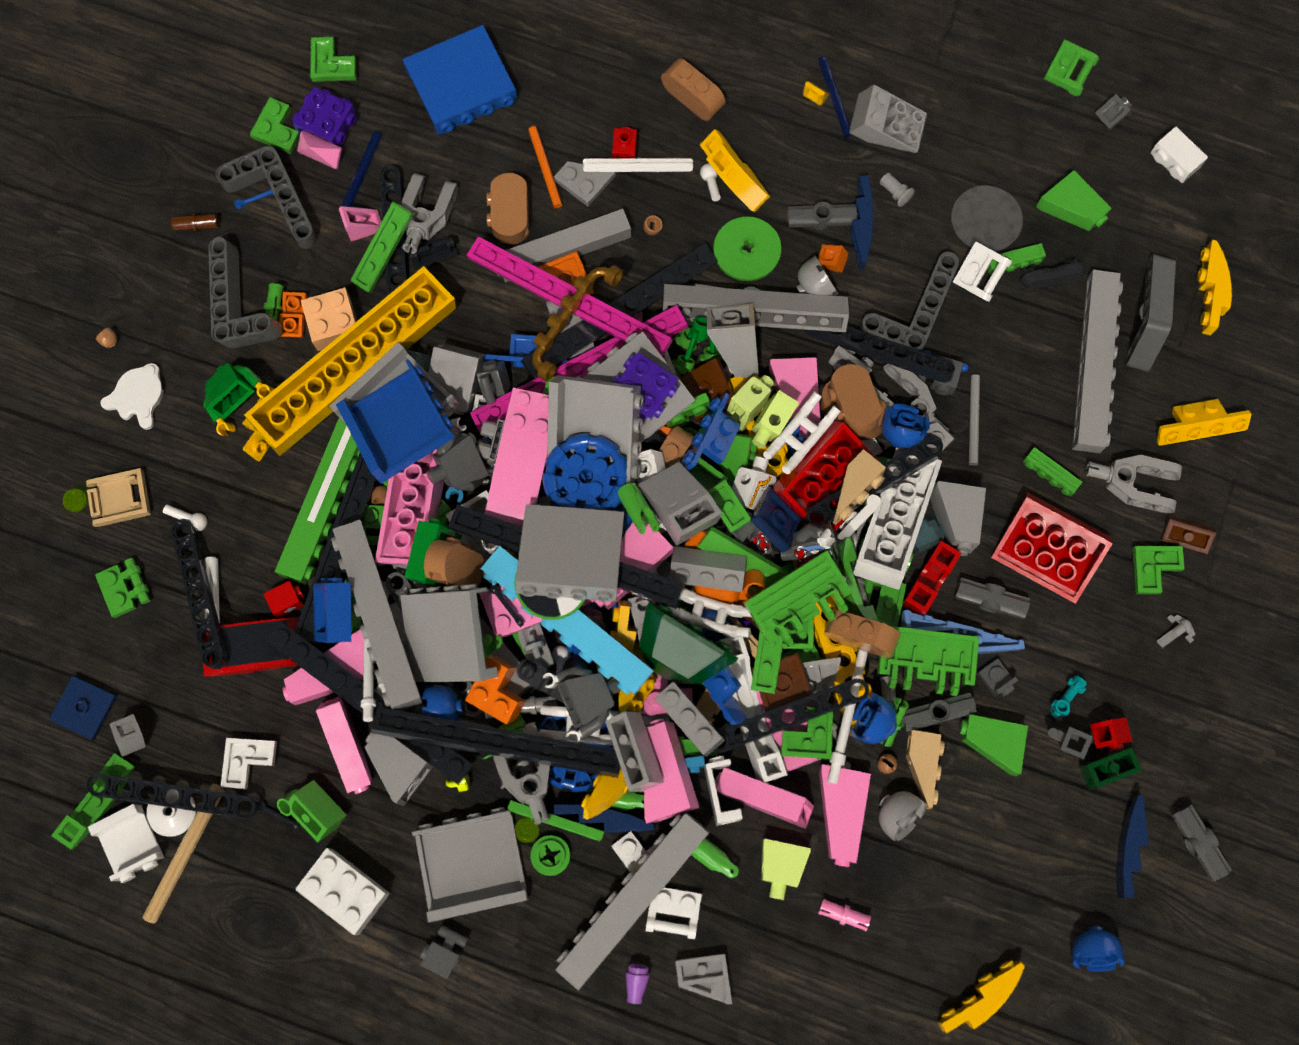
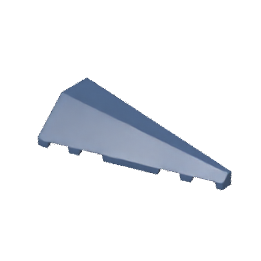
M909 610L902 611L900 627L979 637L978 654L1025 649L1023 640L1004 637V635L991 634L974 627L938 620L928 615L923 616L912 613Z

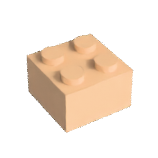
M346 288L301 300L311 340L317 351L323 350L357 322Z

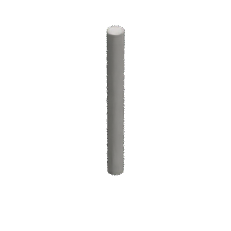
M971 375L969 465H978L980 375Z

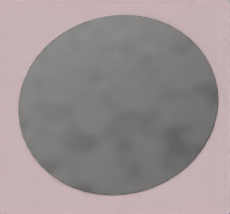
M977 186L965 191L956 200L952 209L951 220L954 231L960 240L971 248L975 242H979L993 251L1002 250L1017 239L1022 229L1023 216L1019 204L1008 192L994 186Z

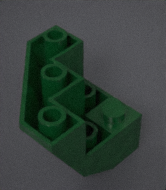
M650 602L647 604L639 648L646 665L666 680L675 684H701L738 660V657L731 653L733 649L731 646L721 640L718 644L709 640L701 634L703 629L692 622L688 625L680 622L671 615L673 611L662 603L659 606Z

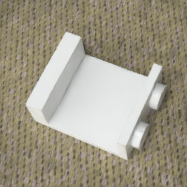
M724 756L711 758L708 761L709 764H705L704 771L716 826L741 821L743 819L741 809L721 813L712 771L729 768L731 761L730 759L724 760Z
M132 804L88 827L91 836L99 837L114 874L109 876L111 881L128 882L136 877L134 873L142 869L144 872L158 866V861L164 859L141 805Z

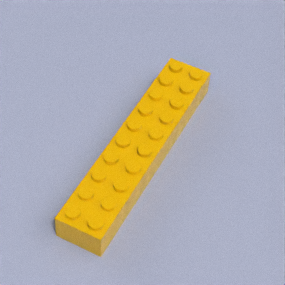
M423 266L244 414L246 419L275 452L281 456L333 412L329 406L397 342L407 350L456 309L455 298Z

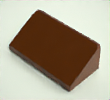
M1167 515L1161 541L1208 554L1216 532L1211 527Z

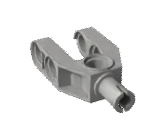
M415 173L412 175L401 202L404 208L414 213L406 228L408 236L403 244V249L409 253L412 247L411 254L416 253L421 239L429 240L446 226L458 195L457 183L446 181L434 211H428L421 207L415 208L417 202L421 201V193L426 176Z
M886 364L884 366L885 372L915 398L910 406L921 409L924 413L921 417L924 418L926 415L930 425L940 422L934 417V412L937 408L927 385L914 373ZM874 387L877 397L885 402L887 407L893 408L894 403L887 398L888 395L885 392L881 393Z
M1144 455L1119 459L1109 466L1091 461L1088 462L1086 466L1088 471H1085V476L1105 480V488L1125 504L1162 513L1175 512V500L1161 497L1159 493L1149 494L1137 491V488L1133 487V483L1136 478V472L1167 480H1179L1182 472L1180 464ZM1118 472L1125 476L1126 481L1119 478Z
M534 722L522 726L525 734L539 736ZM492 755L502 785L522 804L529 805L534 824L538 825L542 822L539 813L543 822L549 821L550 817L546 811L543 798H545L544 796H546L550 766L534 763L537 770L536 773L527 774L520 779H515L511 773L507 758ZM527 781H533L537 785V790L533 793H528L524 790L523 785Z

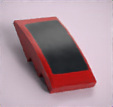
M300 617L220 626L227 652V662L224 667L217 670L211 669L203 663L204 677L254 673V671L298 666L265 640L280 621L295 632ZM210 630L205 634V642L213 639L214 631ZM214 652L210 656L211 664L219 660V652Z

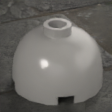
M816 256L807 260L800 267L797 276L800 284L796 286L800 294L839 295Z
M906 791L894 793L892 796L886 795L879 804L881 807L879 812L881 829L894 841L902 840L916 826L914 821L917 816L922 818L927 804L919 797Z

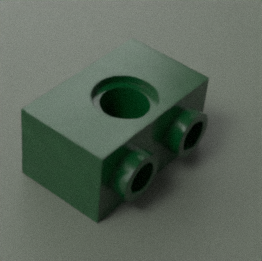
M1133 748L1119 751L1079 767L1089 790L1102 787L1142 771Z

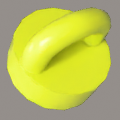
M467 774L460 785L447 778L446 785L451 788L457 787L459 792L468 791L470 789L469 775Z

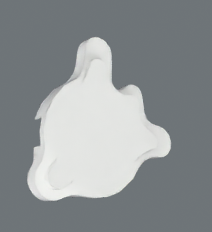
M149 363L144 367L126 372L117 382L114 391L101 400V406L105 410H118L121 418L124 420H129L133 415H137L139 425L145 430L151 429L154 425L153 412L160 404L164 392L160 379V368L156 364Z

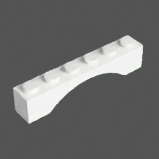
M743 637L722 639L721 641L733 648L731 653L738 657L736 663L729 666L742 685L733 695V698L747 718L762 714L756 691L751 690L752 673ZM765 718L758 722V728L762 732L769 731ZM742 726L740 729L745 740L749 736V731L746 727ZM772 735L746 744L757 780L765 783L787 775L780 751Z

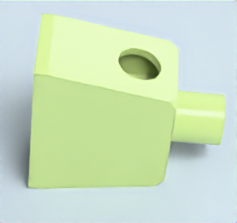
M763 375L760 380L756 377H751L730 400L726 415L741 425L739 429L742 432L768 401L771 393L770 388L774 385V382L766 375Z
M780 390L767 401L752 427V431L756 433L752 443L757 447L764 448L768 441L772 442L777 438L799 402Z
M763 839L761 879L772 882L769 897L784 900L786 886L798 887L811 848Z

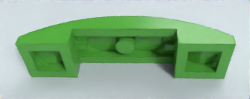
M851 537L846 538L837 545L840 555L839 571L846 577V582L853 592L842 598L848 608L847 612L878 621L873 605L867 607L863 605L851 568V564L857 561L856 552Z
M114 753L99 774L130 778L135 767ZM99 778L93 785L96 792L104 790L106 786L105 780ZM127 782L119 784L117 788L118 794L121 793ZM88 792L71 816L67 815L51 836L73 850L90 833L88 827L100 821L116 799L98 797Z

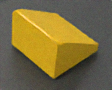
M807 81L804 86L803 96L822 106L829 93L814 83Z

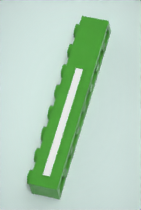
M340 418L337 421L275 569L279 576L303 585H307L308 580H312L316 568L314 565L317 558L320 559L323 555L324 541L326 536H330L333 528V519L338 514L342 503L341 500L346 492L357 462L356 457L359 449L348 427Z

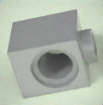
M134 714L109 724L122 757L146 747Z

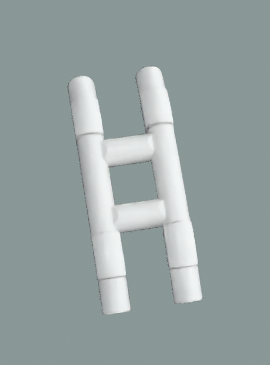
M815 391L781 434L763 453V456L770 460L783 447L785 442L794 448L796 452L782 467L785 474H790L798 466L841 412L833 406L818 426L810 421L807 416L822 398ZM799 425L811 433L804 443H801L792 436Z
M685 588L680 599L690 604L694 603L692 614L681 608L674 609L667 606L673 611L671 615L685 624L692 622L699 627L721 633L727 637H750V628L725 625L727 614L733 617H751L747 608L741 605H730L698 595ZM703 607L718 611L715 621L701 617Z
M541 706L540 712L542 715L567 717L566 732L541 729L539 736L569 742L578 740L576 734H570L566 737L570 730L575 729L566 707ZM609 710L610 715L607 718V720L621 714L622 712ZM600 729L587 737L582 736L579 742L613 745L611 736L600 734Z

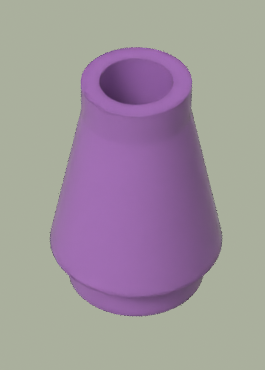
M630 964L628 965V970L625 971L627 1002L641 1004L650 973H648V967L645 965Z

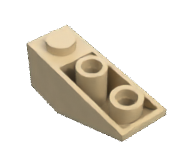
M864 449L848 464L833 520L835 525L841 519L843 521L847 520L854 511L852 508L857 503L861 505L869 496L868 492L872 488L877 489L885 479L883 474L886 467Z
M911 730L908 732L905 757L920 798L927 804L926 809L929 810L938 801V790H935L936 780H939L941 776V766L938 765L939 756L943 755L944 741H941L940 734Z

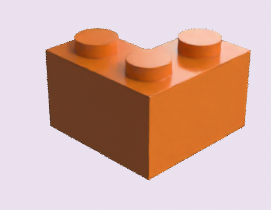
M498 656L487 657L485 667H497L498 677L475 681L465 701L505 724L514 723L526 702L525 699L506 689L517 667Z

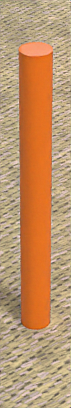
M532 126L528 131L554 208L562 207V202L537 127Z

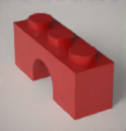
M940 541L903 601L902 607L912 613L924 616L962 553Z

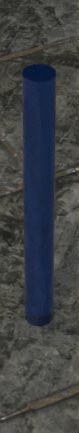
M822 56L818 59L843 135L845 138H848L853 134L849 133L850 125L826 56Z
M373 132L341 206L351 207L382 135L380 133Z

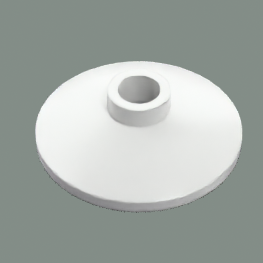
M172 789L167 792L166 799L171 804L175 803L179 798V793L177 790ZM191 797V805L193 807H196L195 801L193 797ZM148 804V823L156 833L163 836L172 837L184 833L188 830L196 815V811L172 808V814L167 816L165 814L167 807Z

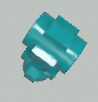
M1079 676L1069 679L1067 684L1070 687L1059 701L1054 700L1050 704V711L1054 717H1065L1069 714V704L1077 693L1083 694L1086 690L1085 686L1087 683Z

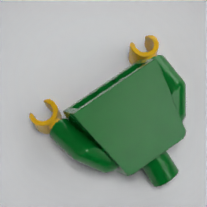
M230 363L220 365L216 373L205 384L206 396L203 405L213 422L218 423L216 431L219 435L229 436L226 429L235 432V425L225 422L223 419L255 392L254 388H257V395L261 398L266 397L265 393L267 390L270 392L274 390V388L262 384V380L248 367L241 365L233 366Z

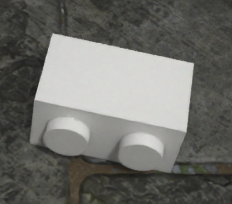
M1177 127L1164 136L1151 151L1154 159L1162 164L1170 172L1171 176L1178 179L1181 183L1201 168L1208 158Z

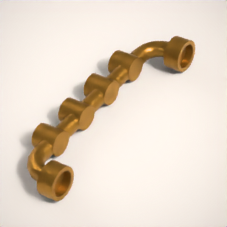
M598 267L593 269L586 278L579 276L575 280L574 288L577 289L572 297L568 294L563 297L560 304L564 308L559 316L553 313L547 321V325L551 327L546 335L540 332L534 339V345L537 348L532 355V363L538 371L537 376L545 382L553 378L557 367L549 361L542 363L541 358L545 351L550 350L555 337L564 330L567 320L571 314L578 310L580 301L585 295L590 293L593 283L598 277L604 276V281L612 287H615L620 282L623 271L618 267Z

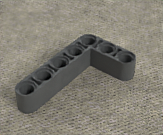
M262 147L218 167L216 178L227 192L238 191L267 178L297 244L303 249L312 248L316 244V234L285 167L273 147ZM232 176L230 180H225L227 177ZM282 177L281 180L275 181L276 178ZM291 195L289 199L283 200L284 197ZM300 214L299 217L292 219L293 215ZM303 233H309L306 237H300Z
M222 237L214 238L208 248L212 338L230 349L277 339L282 333V325L279 321L265 313L241 317L238 248Z
M944 252L940 255L910 327L881 315L870 313L863 318L860 330L922 352L958 267L959 259L957 255L953 252ZM942 263H948L951 268H945ZM934 283H941L943 288L936 287ZM925 302H932L935 307H928ZM922 321L926 323L927 327H920L917 322ZM873 324L876 329L870 330L866 325ZM887 333H895L898 338L892 339ZM909 341L917 342L919 347L910 346Z
M1152 254L1148 261L1142 324L1128 350L1125 366L1148 372L1169 335L1173 319L1176 260Z

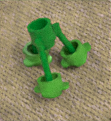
M705 317L694 318L692 327L679 332L680 336L675 340L678 345L687 349L686 355H679L677 360H672V364L676 366V371L685 375L694 370L695 360L690 358L692 351L697 349V343L705 341L709 337L707 334V318ZM709 337L710 346L704 349V354H701L699 359L706 362L714 358H719L720 361L724 360Z

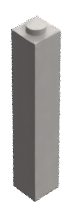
M621 209L505 251L538 267L575 251L581 256L631 238V227L624 210Z

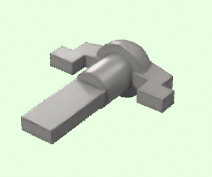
M1178 614L1175 617L1170 615L1167 619L1171 623L1176 621L1178 625L1158 639L1157 643L1164 648L1184 632L1188 634L1185 639L1189 643L1193 642L1194 639L1192 637L1195 636V632L1191 622Z

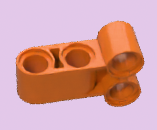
M758 570L746 572L744 574L742 592L694 586V592L730 605L734 604L745 607L743 602L765 589V576ZM743 617L747 621H754L752 617Z

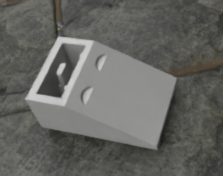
M873 85L859 93L849 133L866 142L917 153L927 113Z
M680 462L638 484L676 546L718 523L722 515L709 492Z

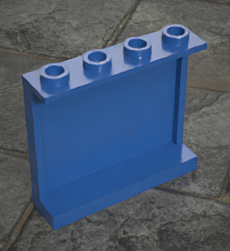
M483 25L403 59L406 72L414 83L434 124L437 135L448 133L457 126L469 124L480 116L490 115L494 110L508 107L517 101L516 89Z
M409 359L405 360L409 370L352 406H349L344 399L336 404L371 474L381 484L455 438L451 431V428L454 427L447 415L443 416L441 413L444 410L443 406L437 398L433 399L431 396L435 393L428 381L424 382L422 380L425 374L418 364L413 366Z

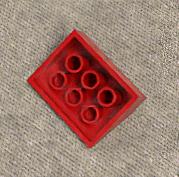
M834 421L790 474L784 473L773 485L772 489L805 522L808 509L842 488L848 464L863 449L877 461L879 460L844 422ZM831 502L830 508L836 511L838 502ZM818 513L810 515V519L815 523L823 521V517ZM842 519L836 525L831 523L833 534L843 524L844 521Z
M1027 492L991 558L1076 604L1113 542L1112 537Z

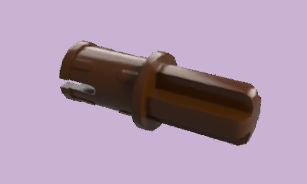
M193 213L192 216L173 217L171 225L175 231L191 229L198 231V229L218 228V217L216 213L209 215H196V213Z

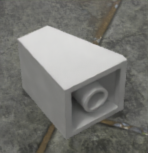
M753 303L707 307V334L733 375L743 378L758 375Z
M442 344L433 348L428 374L449 394H452L459 405L456 407L454 414L464 415V412L467 413L473 408L475 395L479 388L476 373L487 360L483 353Z
M938 481L932 490L930 500L944 543L961 552L960 556H967L980 544L986 488Z
M371 732L366 739L367 745L365 749L392 801L404 806L433 766L396 738Z

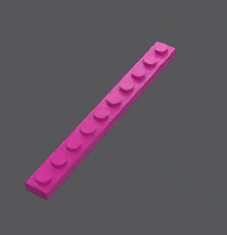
M479 236L466 255L470 260L562 308L560 304L563 297L567 294L572 297L577 291L574 286ZM589 294L583 297L578 310L573 314L624 342L633 333L637 332L639 335L643 332L662 357L672 343V339L667 335Z
M677 305L643 322L668 337L688 328ZM614 337L557 367L553 377L558 375L573 378L580 376L583 378L589 373L587 369L597 361L601 364L608 359L607 353L615 347L621 349L627 343ZM537 378L517 389L543 394L546 382L541 378ZM512 391L495 399V403L486 404L470 412L479 433L484 421L497 423L498 419L505 421Z

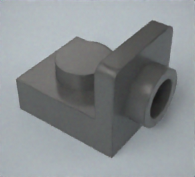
M1116 94L1097 110L1095 114L1111 130L1126 116L1129 117L1132 114L1129 109L1132 105L1124 96L1120 99Z
M999 659L977 673L994 697L1000 693L1003 697L1015 689L1013 684L1018 681L1016 676L1012 678Z

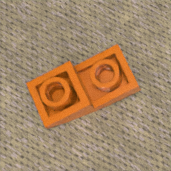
M283 292L282 314H280L279 319L282 325V333L279 337L303 338L306 318L301 300L307 299V293Z

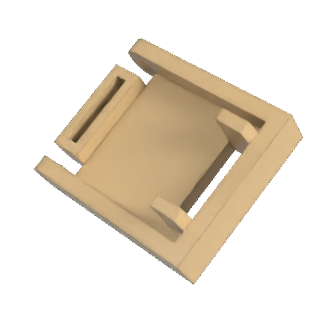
M141 468L86 481L87 487L97 486V488L87 490L91 517L99 518L92 521L94 527L151 515L145 475ZM138 484L141 502L134 501L132 485Z

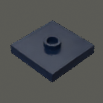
M769 487L764 490L750 521L784 553L789 550L793 541V535L798 530L802 519Z
M72 676L49 720L91 740H95L117 696Z

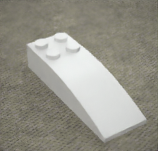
M896 448L893 458L907 449ZM910 455L906 458L908 463L912 465L919 463L916 456ZM935 460L880 494L881 504L874 511L853 572L855 576L897 590L900 589L942 463L941 460ZM889 468L888 473L890 475H900V471L898 468Z

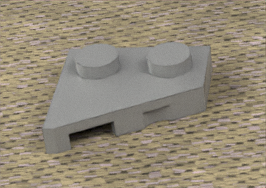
M568 161L554 176V181L589 207L613 180L615 172H584L583 164Z
M841 657L801 663L812 694L833 687ZM811 700L806 702L804 710L807 712L808 708L819 707L815 701Z
M725 954L675 961L680 988L726 1004H732Z

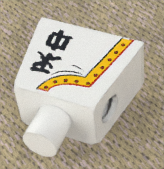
M755 456L752 469L741 467L738 470L732 490L744 508L755 510L764 490L769 487L772 488L776 483V476L765 473L768 459Z

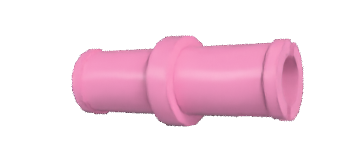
M823 899L819 910L820 915L838 920L841 925L846 923L864 931H867L871 919L870 915L852 910L848 905L844 907L826 899Z

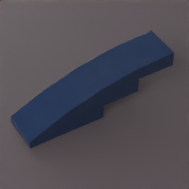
M868 175L859 176L857 183L859 198H856L854 203L857 207V220L852 221L849 229L859 271L865 268L872 240L873 203Z
M1143 795L1131 797L1123 819L1116 866L1117 898H1135L1132 872L1142 871L1139 846H1149Z
M554 805V815H579V824L604 823L605 833L654 831V824L646 823V821L632 815L607 809L587 820L583 818L584 808L581 807L582 805Z

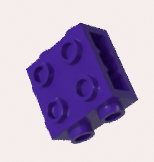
M313 87L312 91L305 96L301 110L294 115L293 125L295 130L300 133L305 131L339 146L345 142L346 133L350 127L354 126L357 114L353 103L348 99H340L326 89L320 90Z
M637 352L635 356L631 354L623 365L626 370L622 376L617 374L612 383L641 386L640 395H643L644 401L639 418H642V421H645L646 418L651 421L653 417L658 419L666 408L662 405L666 398L672 399L679 389V386L676 385L678 378L641 353Z

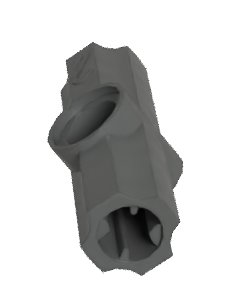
M819 202L815 206H790L787 210L788 227H814L823 230L829 226L851 225L853 220H857V207L855 204L830 205L827 202ZM821 213L826 215L827 217L820 218L817 216V214Z
M960 578L955 590L954 598L979 605L980 609L991 613L1002 612L1024 619L1030 606V598L1007 592L1005 588L995 584L986 583L984 585Z
M971 693L907 709L902 719L905 732L975 714L977 712L974 698ZM934 706L940 707L943 710L942 718L939 719L933 715L932 710Z
M1192 804L1175 811L1172 817L1186 838L1184 843L1188 851L1199 860L1210 880L1216 881L1227 876L1232 870L1218 848L1219 842L1214 833L1204 826Z

